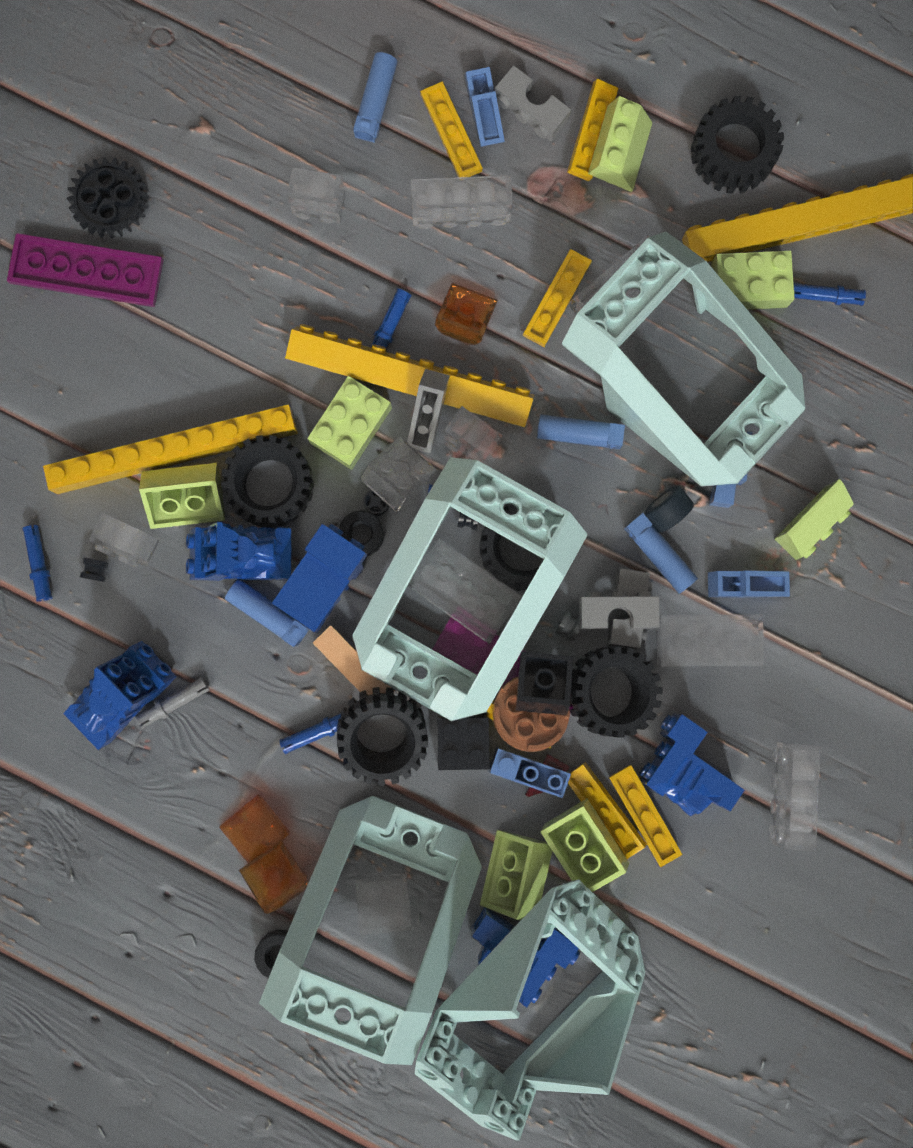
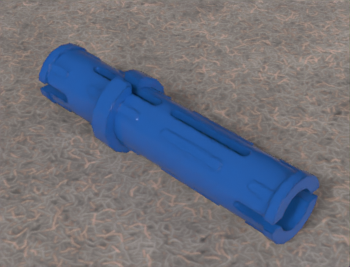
M793 282L794 298L834 302L835 305L846 303L863 306L865 301L862 298H866V290L847 289L843 285L828 287Z
M397 288L378 331L375 330L373 334L375 337L371 347L372 345H379L387 348L388 344L392 343V336L412 296L411 294Z
M32 525L25 526L22 530L31 568L29 577L30 580H33L36 601L41 602L42 599L43 601L51 600L53 596L48 579L51 575L50 571L46 568L39 525H33V528Z
M341 714L332 718L325 717L322 722L280 739L279 742L281 748L284 747L283 752L285 755L325 736H334L335 732H337L338 719H341Z

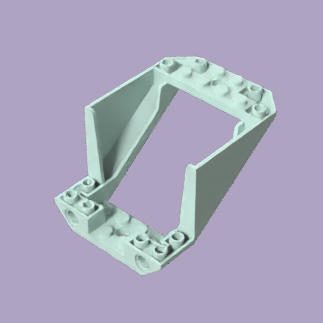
M667 231L648 237L577 313L562 342V346L601 376L607 411L700 486L738 484L805 411L802 374L707 261ZM683 278L692 284L697 312L702 314L707 310L736 332L756 356L758 370L766 376L704 444L619 348ZM631 288H636L640 291V294L635 298L626 296L627 290ZM754 424L759 428V432L755 435H749L745 432V427Z
M450 457L420 507L352 635L361 669L450 721L487 712L588 534L569 511L482 462L473 459ZM512 504L517 508V513L509 515L504 511L503 506ZM451 507L543 558L540 567L478 675L388 625L399 601ZM415 667H423L427 672V676L423 679H417L412 671Z
M374 795L340 809L281 946L259 1004L282 1023L381 1063L412 1065L432 1015L482 868L468 833ZM414 832L418 837L417 843L407 845L403 840L404 834ZM353 844L449 882L405 1007L303 967ZM339 1008H346L350 1011L351 1018L348 1021H340L337 1019L335 1012Z
M574 880L551 888L436 1010L416 1060L415 1075L480 1126L519 1141L536 1090L609 1095L645 976L638 936L580 880ZM556 927L603 971L502 1074L454 1035L457 1022L518 1019L520 1012L516 1008L541 938L550 937ZM461 1069L463 1071V1079L460 1076Z

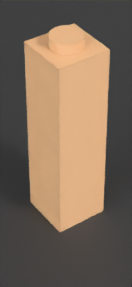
M330 625L313 642L359 692L366 690L367 695L373 694L372 688L379 687L380 693H386V687L392 688L361 669L357 651L333 626Z

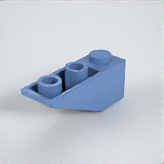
M498 747L495 749L490 769H488L491 774L560 798L564 796L571 775L568 772Z

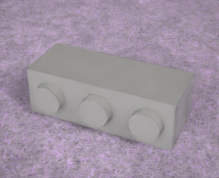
M425 369L418 387L406 447L431 453L438 432L450 375Z

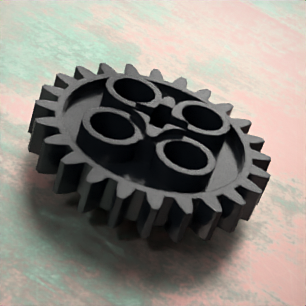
M104 157L102 164H99L96 159H93V167L85 163V172L77 170L80 178H71L75 187H68V191L73 195L67 197L68 202L73 204L68 208L72 213H75L73 215L75 221L80 222L79 225L82 229L88 228L91 235L97 231L100 238H103L105 232H107L108 236L113 238L114 232L117 231L122 237V229L126 228L129 232H132L130 224L133 223L139 226L140 224L136 218L138 216L145 218V214L141 209L149 207L143 201L149 198L148 193L145 192L147 186L145 182H142L141 174H136L137 171L134 166L128 168L126 161L119 165L116 158H113L112 162L109 163L107 158ZM106 178H112L110 183L103 184ZM130 193L128 199L121 200L122 195ZM94 195L95 199L87 203V198ZM114 211L112 217L104 218L107 212Z

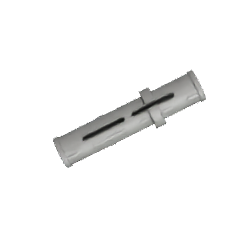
M200 677L160 701L158 699L154 701V705L135 716L136 721L144 729L160 718L165 719L169 717V713L210 691L203 677Z

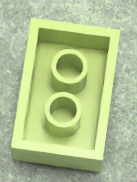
M791 251L716 254L711 262L712 269L747 310L787 308L795 299Z
M348 376L307 439L311 445L352 470L391 411V402Z
M588 798L545 823L540 831L572 881L580 880L591 892L627 872L628 860Z

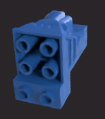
M216 522L206 528L195 527L187 534L186 547L190 549V559L186 560V573L190 574V580L220 581L223 579L284 581L288 580L291 576V528L275 529L250 526L244 529L243 525L231 527L230 524Z
M324 524L320 526L305 548L307 553L272 602V604L315 633L319 631L325 619L341 600L340 595L343 591L349 589V582L352 579L356 580L365 568L362 562L367 557V554L363 551L365 546L353 538L350 542L342 537L344 532L333 524H330L329 527Z
M140 641L130 646L122 655L97 666L94 669V678L89 681L90 685L83 689V693L76 702L71 704L63 714L97 750H100L110 744L148 702L159 697L177 676L166 663L162 662L154 654L153 649L149 645Z
M673 713L672 716L667 715L660 725L662 731L659 734L668 740L666 743L662 741L654 752L656 755L655 759L651 764L647 762L640 772L642 776L640 779L641 783L657 794L665 795L671 802L678 804L689 816H693L695 813H702L711 803L731 811L745 790L693 754L708 732L683 714Z
M484 907L471 927L472 937L482 945L478 954V965L515 927L486 907ZM556 927L550 937L541 938L519 1000L526 1008L530 1002L535 1003L542 993L540 987L545 980L550 981L557 970L555 967L556 963L566 969L568 964L573 965L580 955L579 948Z

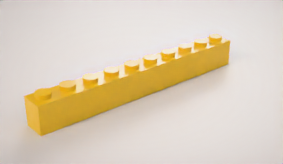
M913 174L903 176L900 180L894 182L891 179L884 180L876 186L869 188L868 185H862L848 193L837 191L827 198L821 199L820 196L812 197L806 200V203L797 204V202H791L776 210L766 208L759 211L758 214L751 216L749 213L741 214L730 221L725 219L716 220L711 225L705 227L695 225L687 229L682 242L708 263L713 261L716 254L754 252L913 214Z
M300 324V327L297 326L291 330L286 359L417 396L419 383L425 369L447 374L450 377L444 400L445 405L521 427L526 426L534 399V394L530 393V389L516 386V389L506 387L507 383L492 379V382L482 380L481 375L468 372V375L458 373L457 368L444 365V368L434 366V362L421 358L420 361L410 359V355L403 352H396V354L388 353L385 347L379 345L367 347L362 345L361 340L354 338L343 340L338 338L339 335L334 332L324 331L323 334L315 332L314 327Z
M288 404L44 465L43 469L48 490L61 494L141 474L142 471L157 470L232 451L236 446L239 448L245 446L243 441L250 439L252 442L256 441V436L263 435L265 439H269L270 435L280 439L296 435L298 431L293 411Z

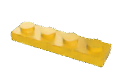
M596 79L593 82L567 173L586 181H590L593 178L592 175L588 174L607 106L616 99L618 87L600 79Z
M443 81L421 90L422 100L459 180L462 181L482 172V165Z
M572 249L569 250L524 331L523 336L542 347L546 346L592 260Z
M584 762L569 772L571 775L568 785L581 802L588 798L626 859L644 849L647 845L588 764Z
M628 765L609 776L608 778L659 867L683 855L632 765Z

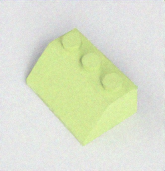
M619 96L607 106L588 172L589 175L630 192L634 189L652 127V121L641 105Z
M217 463L142 471L139 491L150 529L225 520L223 492Z
M838 479L825 486L775 538L795 560L802 557L808 558L816 550L814 545L820 539L824 541L832 534L834 530L831 527L837 521L842 523L851 514L849 509L854 503L844 483Z
M497 830L480 905L516 920H522L542 899L552 856V849L548 843L535 838Z

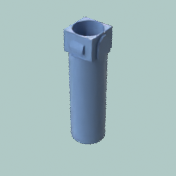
M377 52L374 55L353 129L355 138L375 143L378 137L381 119L398 63L397 59L390 54Z
M540 414L537 439L620 450L623 446L625 425Z
M644 513L624 528L629 537L635 541L678 594L682 593L698 579Z
M240 579L231 586L225 596L226 601L293 647H298L309 631V628L272 604L271 600Z

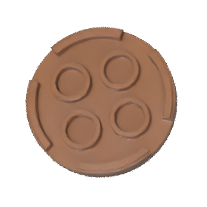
M518 677L513 678L501 688L495 698L493 705L495 727L503 740L516 749L526 752L545 750L559 741L565 733L570 718V709L567 716L516 711Z

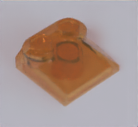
M451 283L436 317L435 326L445 336L470 345L479 344L484 338L498 300Z
M259 794L219 827L250 866L291 834Z
M282 840L239 869V872L266 914L283 907L301 894L309 883L306 873L301 870Z

